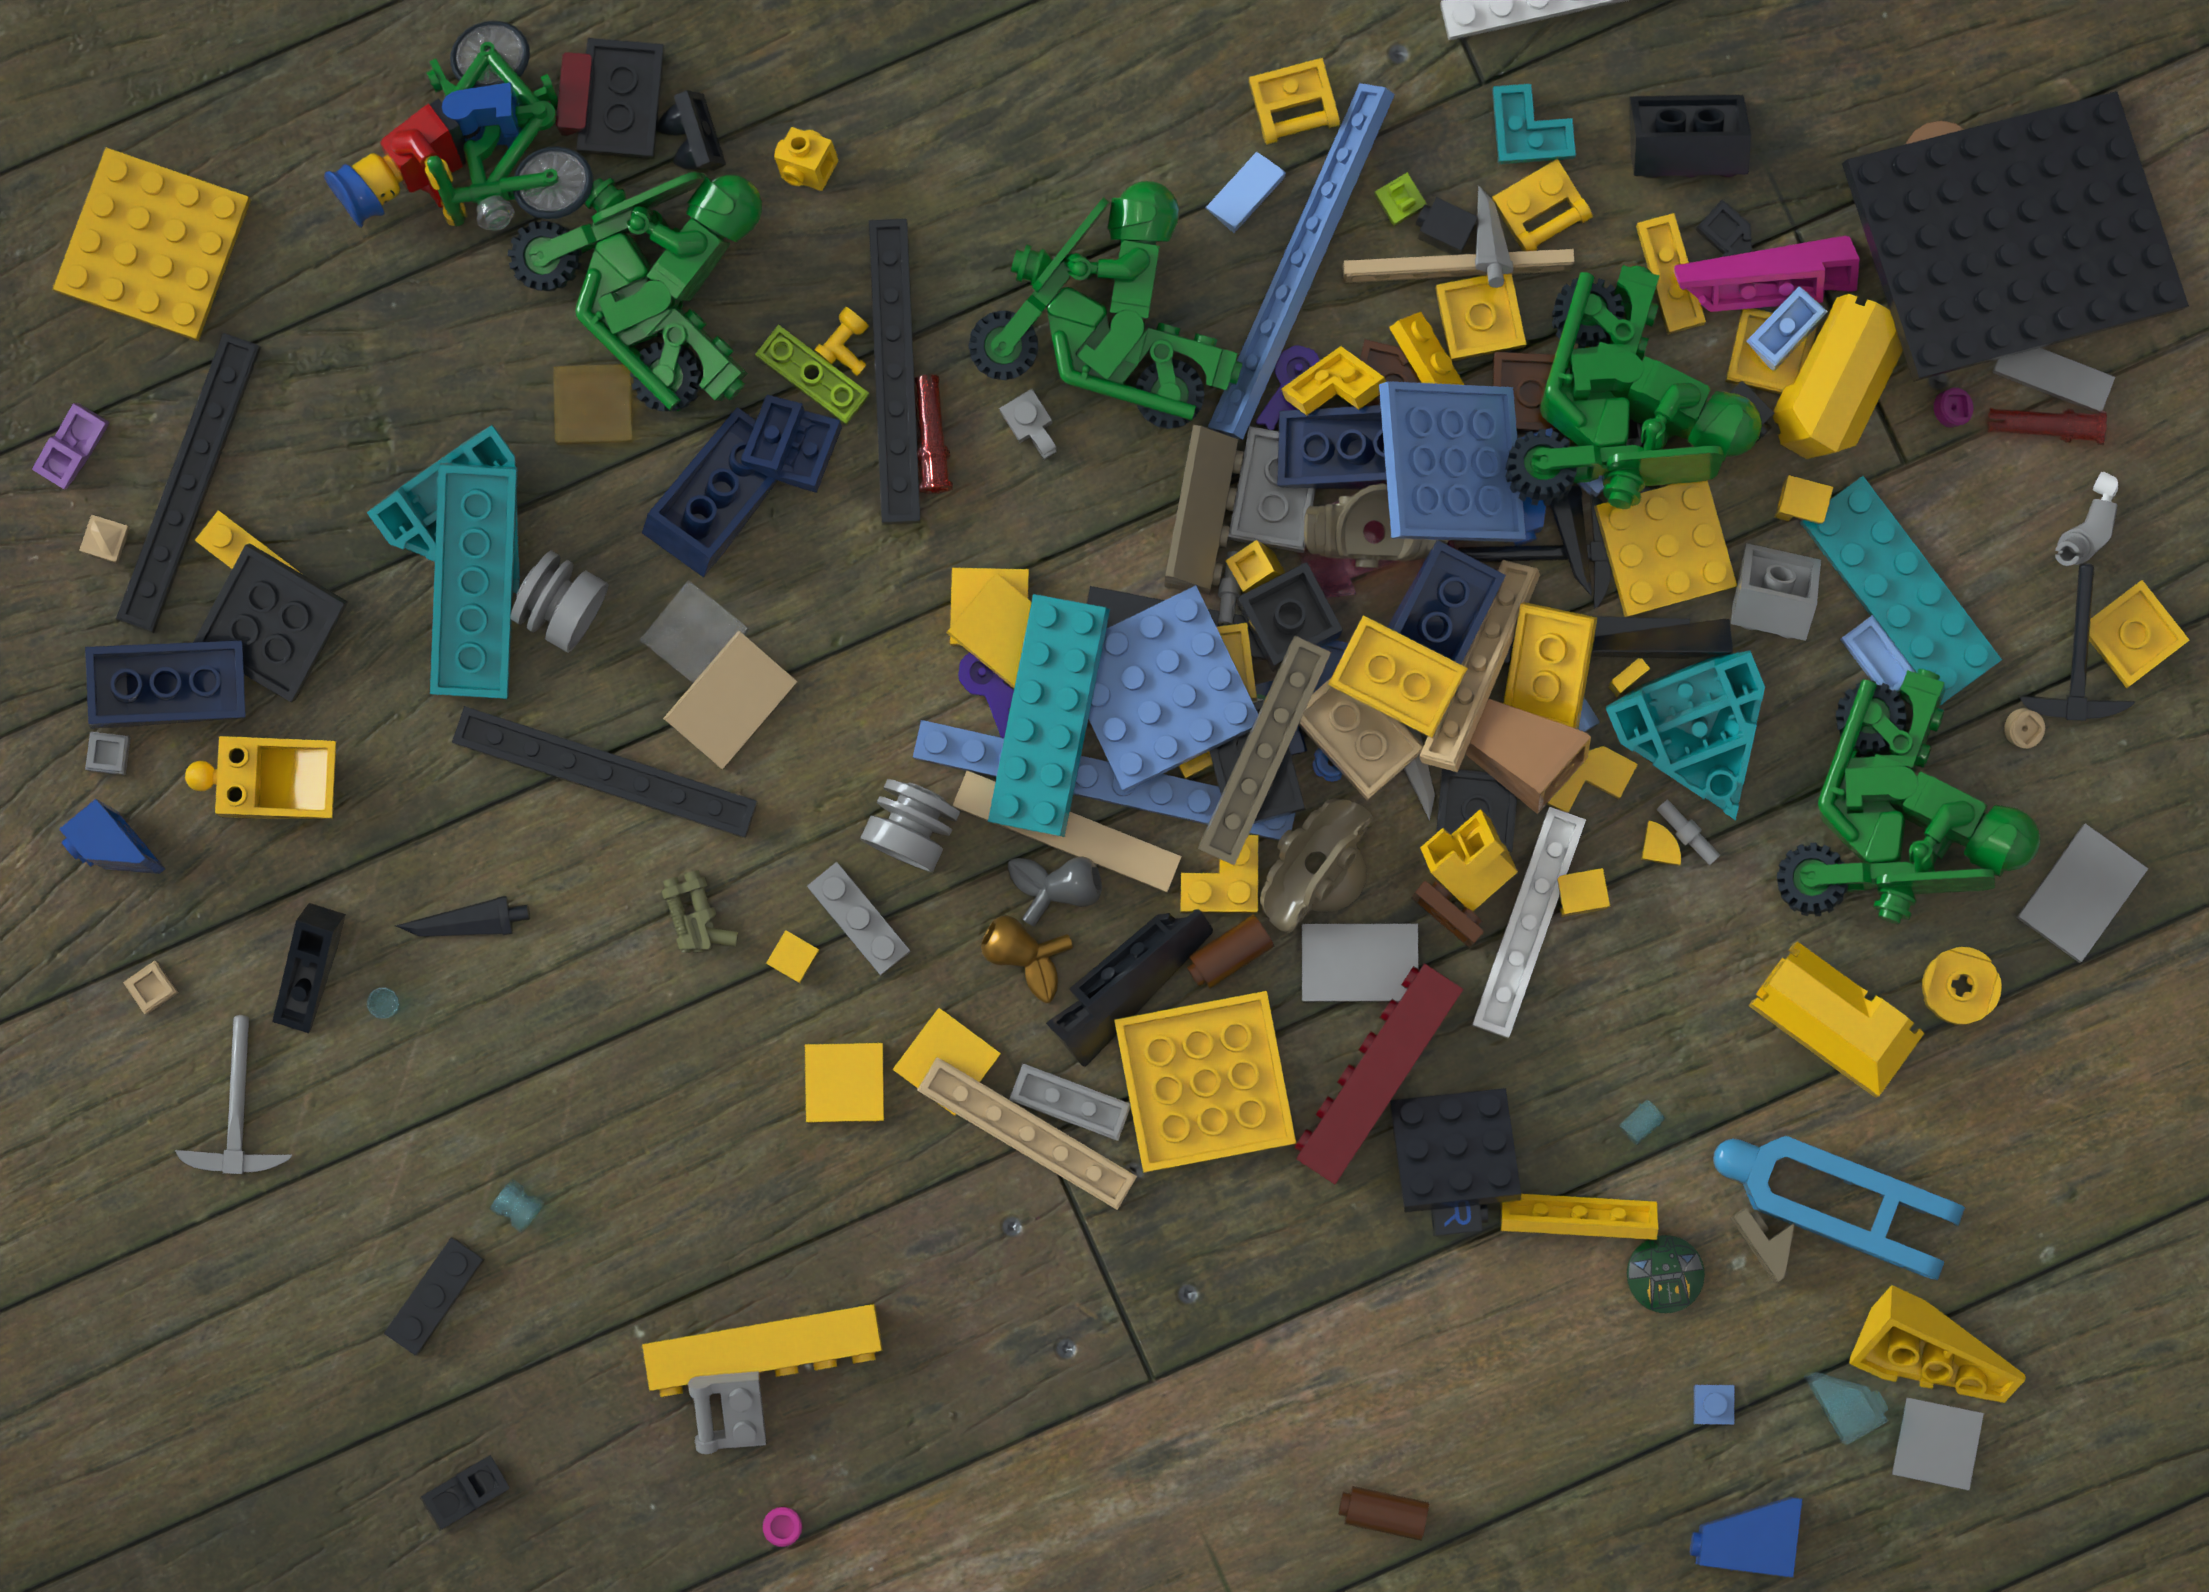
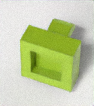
M1408 172L1376 190L1374 193L1393 226L1420 212L1424 205H1427Z

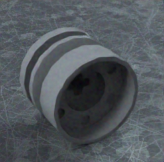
M550 550L530 570L517 593L510 619L521 625L529 618L527 629L533 633L548 621L546 641L569 653L580 642L603 603L609 585L586 570L572 583L570 578L574 564L566 560L558 568L561 557Z
M887 779L883 789L898 797L897 801L879 797L877 803L891 814L888 819L870 816L860 840L900 861L933 873L943 848L931 840L930 836L932 832L949 836L952 829L938 821V819L942 817L956 822L960 811L949 805L943 797L926 788L910 782L903 783Z

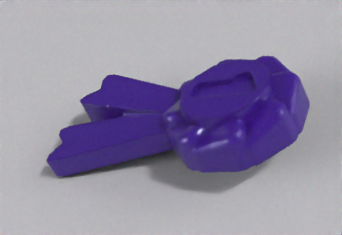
M1295 345L1281 353L1275 366V375L1280 383V387L1257 418V425H1265L1267 430H1274L1279 420L1280 411L1299 410L1285 400L1281 388L1320 361L1314 350Z
M968 653L960 661L959 681L970 694L986 697L1000 737L1005 738L1010 713L1008 708H1011L1014 690L1006 685L1002 678L979 659Z

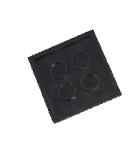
M249 543L244 546L194 642L242 641L244 675L289 702H293L297 699L348 601Z
M1506 1088L1390 1101L1404 1213L1521 1200V1188Z

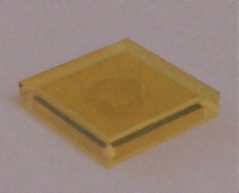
M623 364L553 367L556 445L633 442L632 380L630 371Z

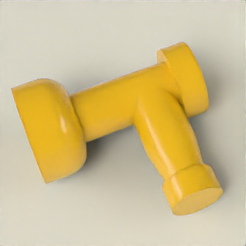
M845 307L839 314L840 326L823 346L819 344L814 350L831 365L837 359L852 369V372L858 376L867 364L862 360L859 361L844 344L853 333L856 335L863 334L869 325L855 312Z

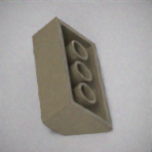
M1193 425L1164 587L1187 590L1196 585L1200 593L1210 595L1211 585L1219 586L1223 563L1216 562L1218 547L1226 549L1230 526L1223 525L1225 510L1233 511L1237 489L1230 487L1232 473L1240 474L1244 451L1236 450L1238 439L1198 425Z

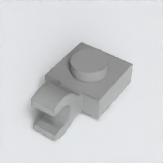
M1032 389L999 408L1000 413L1019 443L1030 438L1043 459L1057 452L1054 442L1044 430V428L1052 424V419Z

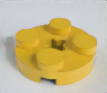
M1956 947L1942 952L1928 964L1923 975L1922 992L1925 1005L1938 1018L1950 1024L1967 1025L1979 1021L1994 1010L2000 999L2002 989L2000 975L1997 973L1989 957L1977 949ZM1960 975L1966 976V983L1972 986L1971 992H1964L1962 997L1957 996L1956 989L1951 987L1952 980H1959Z

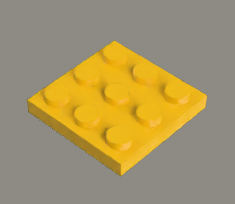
M1708 480L1672 484L1640 493L1642 497L1640 503L1631 506L1629 509H1619L1608 502L1594 506L1625 617L1737 587Z

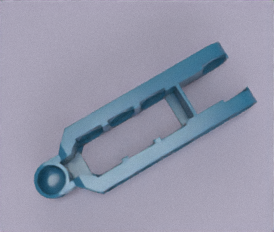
M1788 1136L1780 1137L1760 1147L1739 1139H1729L1720 1143L1714 1151L1713 1161L1717 1171L1724 1177L1743 1184L1754 1210L1789 1224L1794 1223V1226L1918 1275L1938 1281L1945 1263L1944 1261L1885 1237L1898 1204L1922 1214L1927 1213L1952 1222L1955 1226H1959L1965 1210L1964 1206ZM1787 1157L1807 1165V1168L1810 1170L1831 1174L1844 1180L1843 1183L1857 1185L1880 1194L1879 1197L1883 1198L1871 1231L1772 1193L1768 1181L1775 1162Z

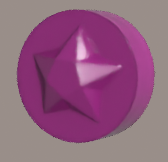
M1954 387L1944 390L1935 398V416L1946 427L1954 428L1963 425L1973 415L1972 399L1961 388Z

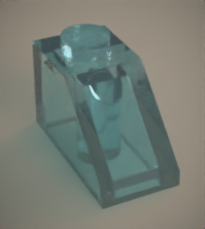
M1809 1372L1804 1375L1805 1380L1842 1444L1848 1445L1888 1422L1884 1413L1889 1409L1878 1390L1871 1392L1867 1386L1817 1372Z

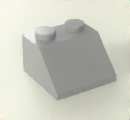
M1746 543L1733 599L1731 624L1748 630H1760L1777 634L1784 638L1806 641L1817 606L1821 560Z

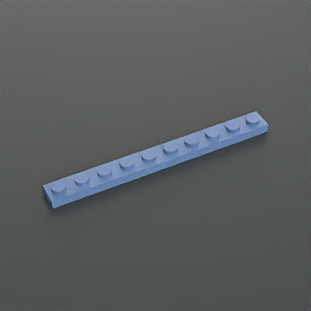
M1359 83L1237 361L1243 363L1237 385L1229 383L1227 390L1223 391L1208 425L1209 429L1243 440L1395 94L1387 88Z
M921 720L913 759L997 778L1004 738ZM1085 756L1080 758L1073 793L1076 796L1206 825L1209 824L1221 798L1219 786L1161 774L1123 792L1109 762ZM1295 813L1253 824L1249 834L1279 841L1287 830H1292Z

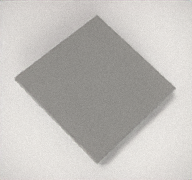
M1906 1398L1892 1475L1970 1490L1984 1413Z

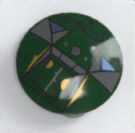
M1661 1235L1657 1236V1240L1648 1239L1633 1251L1628 1262L1627 1281L1631 1293L1642 1306L1654 1312L1674 1313L1685 1309L1697 1299L1704 1284L1705 1271L1700 1255L1691 1244L1675 1236Z

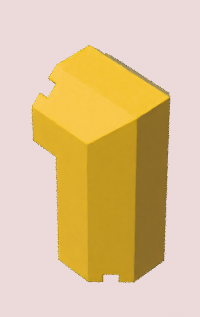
M1846 294L1836 298L1795 383L1784 388L1773 410L1775 424L1778 423L1781 434H1778L1781 445L1805 459L1835 453L1857 445L1899 360L1903 349L1891 312L1877 302L1867 299L1865 306L1855 304L1858 296Z
M1795 942L1788 950L1791 953L1786 959L1782 957L1756 993L1758 997L1751 1001L1749 1007L1875 1098L1879 1097L1922 1038L1924 1032L1920 1028L1911 1031L1910 1028L1914 1022L1878 996H1875L1872 1001L1864 998L1868 993L1867 990L1861 988L1801 943Z

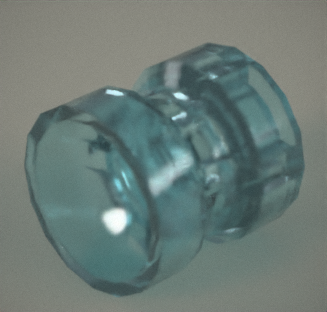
M512 1179L497 1196L490 1210L498 1216L510 1217L511 1226L522 1233L537 1216L545 1202L535 1195L526 1196L527 1193L524 1192L523 1186L515 1179Z

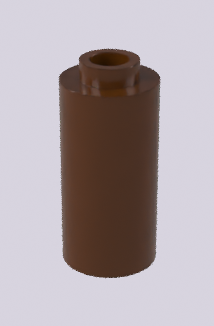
M1253 914L1190 955L1189 959L1192 964L1186 968L1199 987L1205 983L1211 989L1275 946L1260 921Z
M1352 1486L1350 1493H1342L1338 1515L1345 1516V1525L1421 1541L1425 1530L1429 1502Z

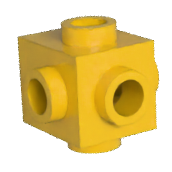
M794 127L790 128L785 139H781L778 142L774 153L780 175L786 182L794 186L805 185L820 191L824 189L839 161L832 140L824 138L816 131H803Z

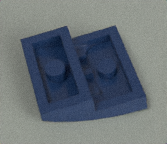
M766 395L742 455L741 463L778 481L817 493L842 429L841 421L804 411L802 403Z

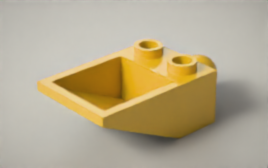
M219 736L217 769H214L206 761H195L186 769L185 780L188 786L195 791H206L214 784H217L215 814L220 817L333 819L336 741ZM237 749L244 752L243 761L233 763L232 752ZM233 788H240L242 791V798L237 802L230 801V791Z

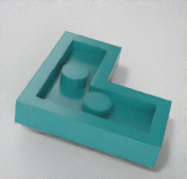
M1531 84L1493 87L1498 165L1575 159L1572 118L1534 121Z

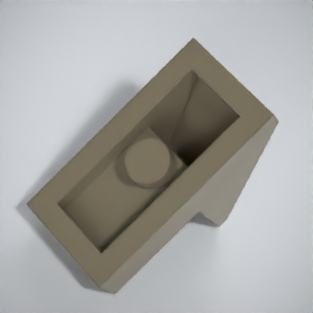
M1745 1208L1730 1217L1772 1281L1779 1282L1785 1278L1794 1223L1789 1224L1768 1239L1764 1233L1769 1229L1756 1211L1750 1214L1748 1209Z

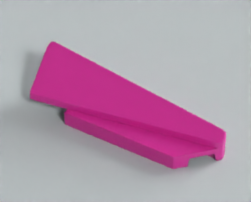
M1839 236L1680 264L1674 267V274L1679 287L1683 290L1686 288L1696 296L1701 305L1710 312L1780 306L1799 286L1818 303H1822L1824 290L1857 291L1859 256L1849 236Z

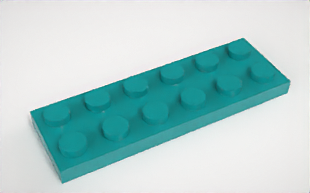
M453 463L439 464L430 694L507 699L509 696L512 624L510 616L513 600L518 467Z
M1864 476L1830 499L1825 521L1822 524L1806 520L1800 522L1870 616L1873 615L1914 671L1917 673L1918 669H1925L1934 672L1940 676L1939 681L1945 682V693L1940 705L2002 660Z
M1033 594L988 822L1065 837L1110 613L1109 608Z

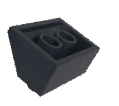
M1744 95L1630 96V151L1634 176L1657 178L1659 176L1681 175L1692 178L1698 175H1720L1723 177L1749 175L1751 130Z

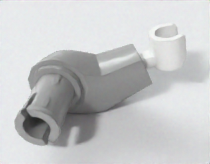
M2101 472L2098 476L2093 491L2103 495L2101 500L2093 499L2084 523L2068 530L2059 538L2055 550L2058 551V554H2055V558L2060 564L2065 566L2082 564L2088 561L2112 538L2118 507L2116 503L2111 502L2118 491V480L2116 477L2106 472Z

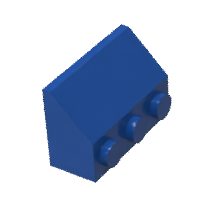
M97 799L93 800L60 828V831L66 837L62 841L64 847L76 860L79 858L83 863L86 862L91 867L95 864L107 870L160 874L165 870V867L119 812Z

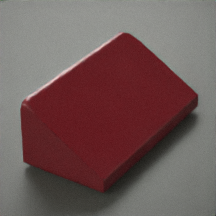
M564 52L562 56L556 127L562 136H569L580 132L586 125L592 57L589 54Z

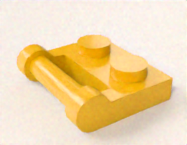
M1323 58L1249 77V84L1266 145L1278 142L1277 138L1325 125L1328 128L1340 125ZM1320 100L1322 102V111L1273 123L1271 113Z
M1558 159L1492 197L1498 212L1522 251H1537V246L1578 221L1584 223L1593 218L1589 206L1578 193ZM1567 200L1571 209L1530 233L1526 231L1523 226L1524 224Z

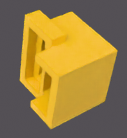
M1481 809L1453 832L1452 836L1442 828L1420 847L1431 874L1472 912L1518 872L1507 847L1501 842L1491 819Z

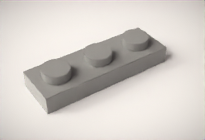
M837 862L807 885L808 889L880 976L911 952Z

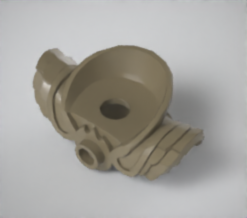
M1386 484L1368 486L1352 497L1340 496L1339 504L1308 506L1304 516V541L1309 553L1320 554L1326 558L1355 560V567L1378 568L1379 561L1383 560L1415 561L1426 559L1436 540L1391 538L1388 489ZM1372 520L1378 521L1384 528L1382 540L1375 544L1368 542L1363 534L1365 525ZM1439 540V541H1441V542L1447 544L1449 540Z
M1333 798L1325 801L1323 806L1314 810L1307 817L1302 828L1299 827L1294 831L1290 829L1283 834L1277 846L1280 850V859L1270 869L1260 897L1262 910L1276 928L1290 933L1310 910L1317 912L1338 911L1349 906L1360 896L1366 883L1367 868L1362 853L1356 844L1361 841L1363 834L1368 829L1367 826L1373 820V815L1369 810L1350 800ZM1315 853L1325 855L1327 859L1317 873H1310L1306 868L1307 859Z

